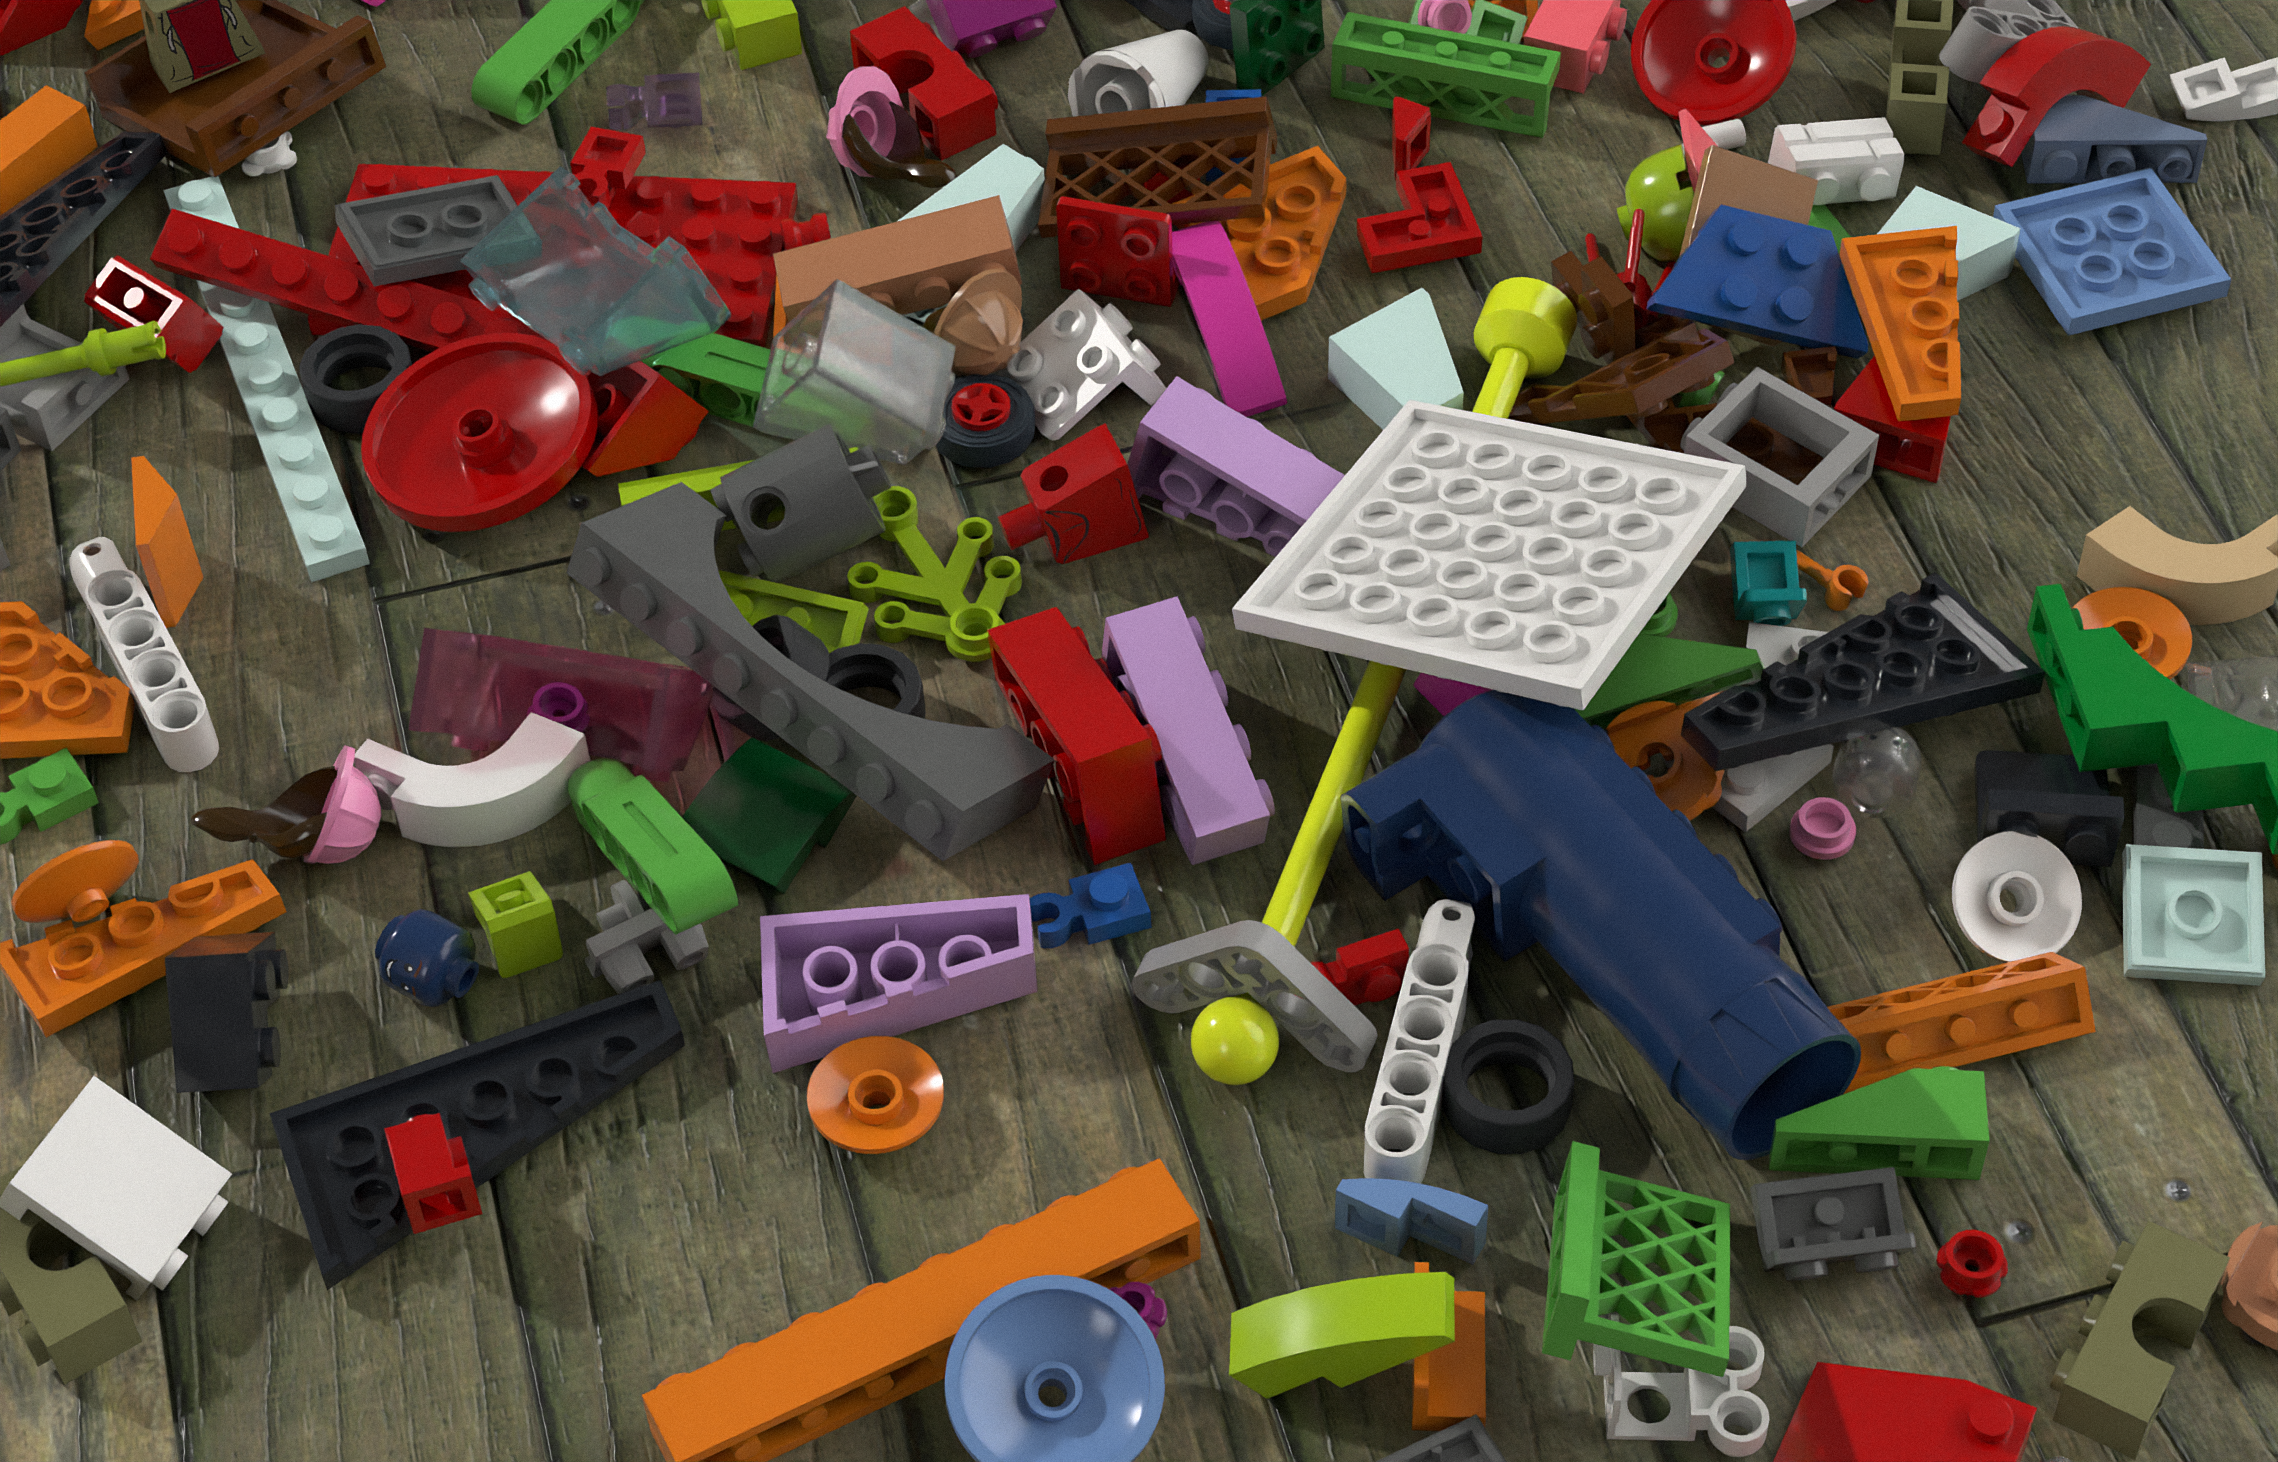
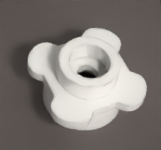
M286 131L246 157L242 164L243 172L249 176H258L262 173H274L281 169L292 167L297 161V156L289 148V145L292 143L290 132Z

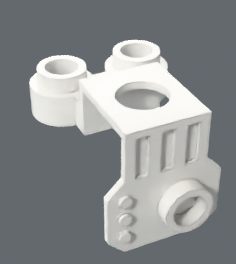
M1609 1313L1608 1320L1619 1322L1618 1313ZM1729 1326V1361L1740 1364L1744 1370H1730L1726 1368L1723 1377L1685 1368L1684 1373L1621 1372L1620 1350L1593 1344L1594 1375L1604 1376L1606 1438L1695 1441L1696 1430H1708V1435L1713 1445L1728 1456L1743 1457L1755 1453L1765 1442L1769 1425V1412L1765 1403L1758 1396L1744 1390L1751 1388L1760 1378L1764 1360L1762 1342L1753 1332L1745 1328ZM1642 1389L1659 1391L1668 1399L1671 1407L1670 1413L1664 1420L1657 1423L1641 1422L1634 1418L1628 1409L1627 1402L1630 1396ZM1730 1425H1739L1744 1427L1749 1434L1735 1435L1725 1430V1428Z

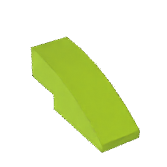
M1428 1272L1358 1278L1302 1289L1269 1298L1232 1312L1229 1376L1267 1399L1322 1376L1342 1388L1455 1342L1454 1277L1446 1272Z

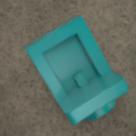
M1796 541L1733 542L1730 548L1735 620H1753V623L1784 626L1789 624L1791 619H1797L1807 603V590L1799 588Z

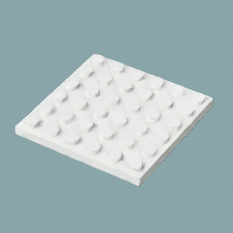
M1409 400L1232 608L1235 629L1263 635L1272 639L1306 645L1328 652L1370 660L1383 665H1391L1434 675L1443 679H1451L1499 692L1545 701L1558 706L1584 710L1746 488L1745 465Z

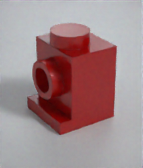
M440 1113L419 1115L405 1123L385 1128L401 1195L414 1234L483 1214L462 1138L458 1136L447 1139Z

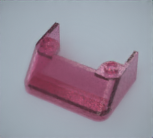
M424 628L408 730L452 734L451 746L489 751L490 740L508 741L527 718L528 708L533 705L534 695L541 687L550 683L562 682L576 687L588 703L586 713L589 715L590 721L582 733L585 734L589 755L617 759L623 763L633 764L632 774L635 777L642 775L648 780L669 782L671 771L685 770L713 699V685L690 667L495 635Z

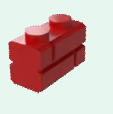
M118 255L109 260L84 294L83 302L103 316L104 319L118 330L156 321L161 328V332L155 334V338L164 337L166 346L165 359L188 373L197 370L223 334L224 326L211 315L204 312L192 299L176 289H172L169 285Z

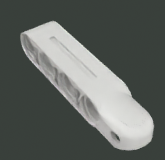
M97 537L79 544L72 551L69 560L73 581L94 619L100 639L123 683L130 688L135 706L164 762L171 769L178 772H193L203 769L217 757L219 751L218 739L205 700L140 578L133 571L127 569L112 540L106 537Z
M1450 899L1439 900L1428 909L1423 920L1416 950L1413 951L1408 960L1365 1123V1178L1393 1179L1421 1184L1425 1177L1443 1105L1446 1064L1453 1042L1460 1037L1466 1013L1468 973L1473 957L1471 937L1475 923V915L1470 903ZM1404 1093H1413V1094H1416V1095H1415V1096H1406V1095H1403V1094H1404ZM1400 1149L1403 1152H1390L1387 1150Z

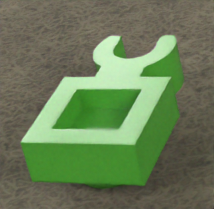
M67 748L8 776L13 789L6 793L0 792V845L13 840L21 832L23 825L34 821L39 831L42 832L99 803L93 786Z

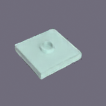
M2126 844L2122 852L2124 977L2260 986L2265 979L2262 853Z

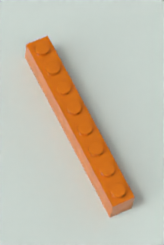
M1160 1158L1141 1167L1122 1169L1115 1173L1106 1183L1077 1196L1068 1195L1052 1202L1044 1211L1014 1225H1000L990 1230L981 1240L953 1253L934 1255L924 1261L918 1269L887 1283L871 1284L860 1290L854 1298L822 1313L812 1312L796 1319L787 1329L756 1343L747 1342L737 1345L729 1350L723 1358L691 1373H678L666 1378L656 1389L642 1394L650 1431L666 1462H767L945 1379L949 1351L962 1323L976 1306L1002 1287L1022 1279L1043 1275L1078 1277L1092 1281L1107 1289L1111 1287L1120 1288L1128 1282L1148 1284L1201 1259L1200 1220Z

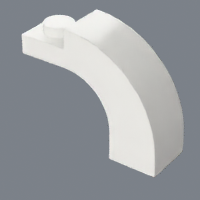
M532 712L501 748L485 758L468 764L454 766L429 764L370 739H367L357 750L354 758L356 768L368 777L376 789L381 809L395 810L402 837L428 845L443 847H472L497 843L519 836L545 823L571 802L567 790L568 779L577 768L590 761L584 733Z

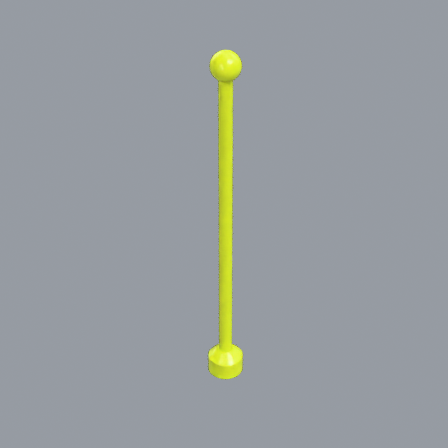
M1528 277L1509 278L1492 288L1474 329L1476 348L1491 367L1472 412L1508 419L1523 380L1546 377L1554 373L1561 366L1577 327V314L1571 301L1559 289L1544 281ZM1369 660L1266 910L1262 923L1274 928L1294 947L1344 826L1341 795L1362 782L1407 669L1383 665ZM1247 992L1214 1001L1199 1014L1191 1032V1049L1197 1065L1211 1079L1228 1085H1243L1257 1080L1270 1069L1278 1053L1279 1033L1270 1013Z

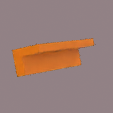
M2047 952L1827 1007L1858 1040L1861 1047V1059L1858 1069L1844 1094L1913 1068L1958 1067L2096 1032L2085 967L2054 952Z

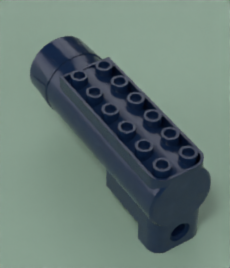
M1497 690L1482 692L1464 701L1445 715L1427 734L1418 750L1341 795L1344 833L1348 851L1360 873L1384 901L1428 875L1448 899L1471 904L1475 915L1474 928L1504 962L1539 942L1649 1064L1665 1084L1671 1097L1707 1129L1733 1158L1752 1160L1769 1155L1776 1119L1843 1095L1853 1080L1861 1059L1860 1044L1830 1012L1809 982L1780 958L1782 924L1773 907L1762 898L1755 900L1739 883L1738 876L1730 862L1719 853L1713 855L1697 839L1696 832L1688 818L1679 810L1671 811L1656 796L1654 787L1647 775L1638 767L1630 768L1615 753L1614 746L1606 732L1596 724L1590 726L1574 708L1558 706L1553 703Z

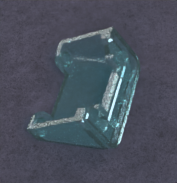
M561 166L460 260L474 279L468 287L488 309L493 311L498 306H501L504 310L557 346L562 357L583 376L589 370L601 376L712 334L731 317L728 307L683 245L668 236L656 249L621 227L605 205L598 201L592 206L578 187L581 183L576 176Z

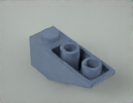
M2066 95L2048 110L2021 153L2027 183H2090L2148 168L2153 169L2162 183H2197L2207 144V136L2204 133L2084 95Z

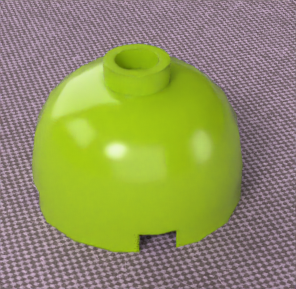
M1682 144L1661 150L1643 159L1631 171L1625 185L1627 205L1617 208L1618 218L1626 240H1629L1634 211L1642 209L1645 212L1641 246L1648 255L1661 262H1677L1679 259L1694 197Z

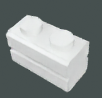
M1885 117L1808 123L1807 125H1777L1774 131L1768 164L1818 180L1813 205L1877 201L1896 197L1904 164V152L1897 139L1893 138V131Z

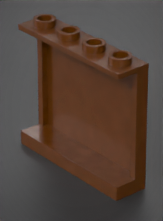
M235 0L262 44L265 54L169 93L151 66L145 35L84 74L102 118L128 132L160 133L168 153L213 177H217L386 68L371 21L357 15L338 28H334L277 0Z

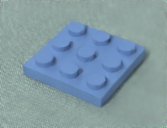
M2152 168L1995 205L1994 218L2021 228L2015 258L2068 336L2226 297L2228 294L2231 278Z

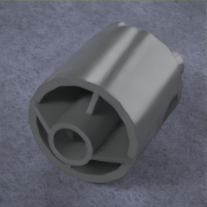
M831 422L720 477L722 484L711 489L718 509L726 515L725 521L729 522L732 520L736 528L741 529L746 539L738 543L737 547L750 574L753 577L759 576L762 580H770L780 584L885 532L886 528L873 497L890 489L891 484L872 446L869 444L851 453L838 429ZM784 505L785 517L776 528L768 530L767 519L771 511Z

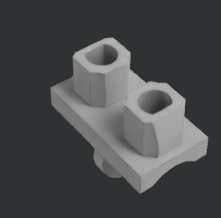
M621 880L610 887L615 905L596 913L598 923L604 932L586 940L589 956L585 958V963L593 978L604 974L606 980L618 994L653 982L654 974L643 954L663 945L676 970H684L704 960L708 955L709 948L701 923L675 935L639 893L635 894L632 887L625 880Z

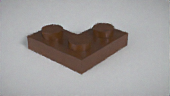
M1572 251L1551 261L1553 286L1565 294L1573 304L1577 314V326L1580 328L1581 338L1589 353L1595 359L1603 357L1607 364H1610L1635 351L1634 296L1602 256L1584 266Z

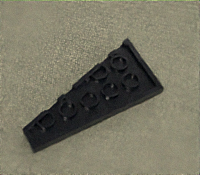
M123 131L0 215V327L166 156L168 151L160 133Z
M1934 572L1922 579L1920 590L1907 595L1901 591L1888 598L1885 610L1874 616L1860 614L1799 649L1798 659L1785 666L1777 661L1764 668L1761 680L1748 688L1734 685L1685 713L1681 736L1715 771L1732 769L1740 765L1782 755H1790L1810 748L1835 742H1844L1852 738L1888 729H1897L1905 725L1942 716H1950L1959 712L2037 694L2041 691L2045 671L1942 577Z
M659 980L269 1113L327 1290L413 1232L398 1184L385 1128L405 1123L419 1115L440 1113L447 1139L461 1136L475 1189L685 1046L682 1029L662 981Z

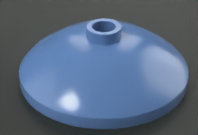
M1065 1275L1035 1276L1016 1281L995 1291L976 1306L964 1320L953 1340L946 1364L945 1399L949 1418L960 1442L976 1462H1134L1147 1446L1155 1431L1164 1401L1165 1375L1163 1362L1155 1338L1145 1321L1131 1305L1116 1293L1092 1281ZM1047 1386L1057 1387L1064 1393L1065 1401L1060 1406L1048 1407L1039 1399L1038 1393L1040 1390Z

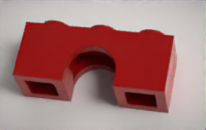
M906 6L850 31L854 69L863 66L877 67L888 74L899 94L908 92L910 115L918 124L923 143L941 161L997 135L995 110L998 109V99L991 84L985 79L980 80L966 66L962 56L957 51H951L937 38L930 24L921 22Z

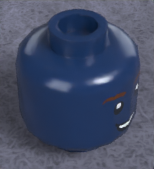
M424 909L413 911L406 916L399 915L391 920L382 931L375 948V958L379 962V974L383 982L388 987L423 1006L435 1008L447 1003L453 996L457 998L464 996L474 984L479 971V964L474 961L476 944L472 934L442 916Z

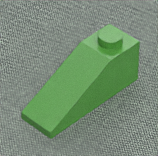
M1638 634L1584 710H1575L1590 726L1596 724L1602 729H1606L1615 717L1636 705L1652 701H1665L1675 703L1678 706L1725 691L1734 685L1740 686L1759 680L1765 667L1756 649Z
M1940 1066L1932 1069L1913 1068L1776 1119L1769 1154V1170L1841 1174L1894 1167L1896 1176L1980 1180L1990 1141L1984 1071L1959 1070L1949 1066Z

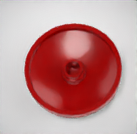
M491 333L462 339L443 346L416 361L397 376L378 398L368 416L362 435L361 454L364 470L383 504L392 513L413 525L445 532L474 531L497 526L514 520L539 507L558 493L573 478L587 458L596 436L598 427L597 401L580 364L565 349L553 342L521 333Z

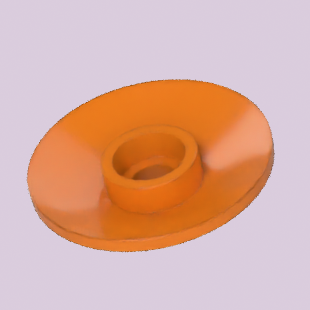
M2113 587L2091 593L2072 607L2079 610L2084 630L2114 627L2134 651L2168 679L2175 677L2189 659L2192 648L2190 625L2183 613L2173 603L2156 593L2132 587Z
M122 840L99 841L72 849L50 860L30 874L15 891L11 901L12 908L20 920L30 923L58 921L70 917L75 922L90 920L107 909L109 906L108 898L115 894L133 875L139 862L138 854L130 843Z
M889 1036L863 1037L835 1048L816 1066L807 1087L809 1115L820 1134L842 1149L862 1154L892 1152L914 1143L934 1125L940 1115L944 1102L942 1075L931 1056L909 1041ZM875 1104L886 1105L879 1109H869V1107Z

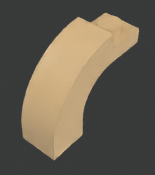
M2129 506L2086 534L2077 577L2095 591L2113 587H2132L2156 593L2173 603L2186 617L2189 625L2221 624L2247 618L2272 606L2278 590V514L2237 540L2221 544H2200L2185 541L2164 532Z

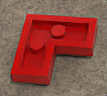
M1451 162L1397 171L1396 190L1405 210L1357 219V238L1371 273L1482 253V233Z

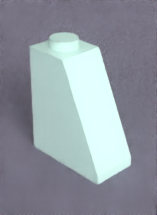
M1916 186L1877 233L1885 234L1957 226V301L2009 276L2013 269L2021 228ZM1852 293V296H1853V299H1854V302H1855V305H1856L1858 314H1860V312H1859V310H1858V307H1857V304H1856V301H1855V298H1854V295H1853V293Z
M1423 288L1329 337L1328 379L1382 430L1387 427L1409 400L1463 410L1464 392L1429 293Z

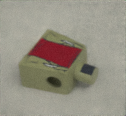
M139 0L150 63L169 93L265 54L262 44L235 0Z

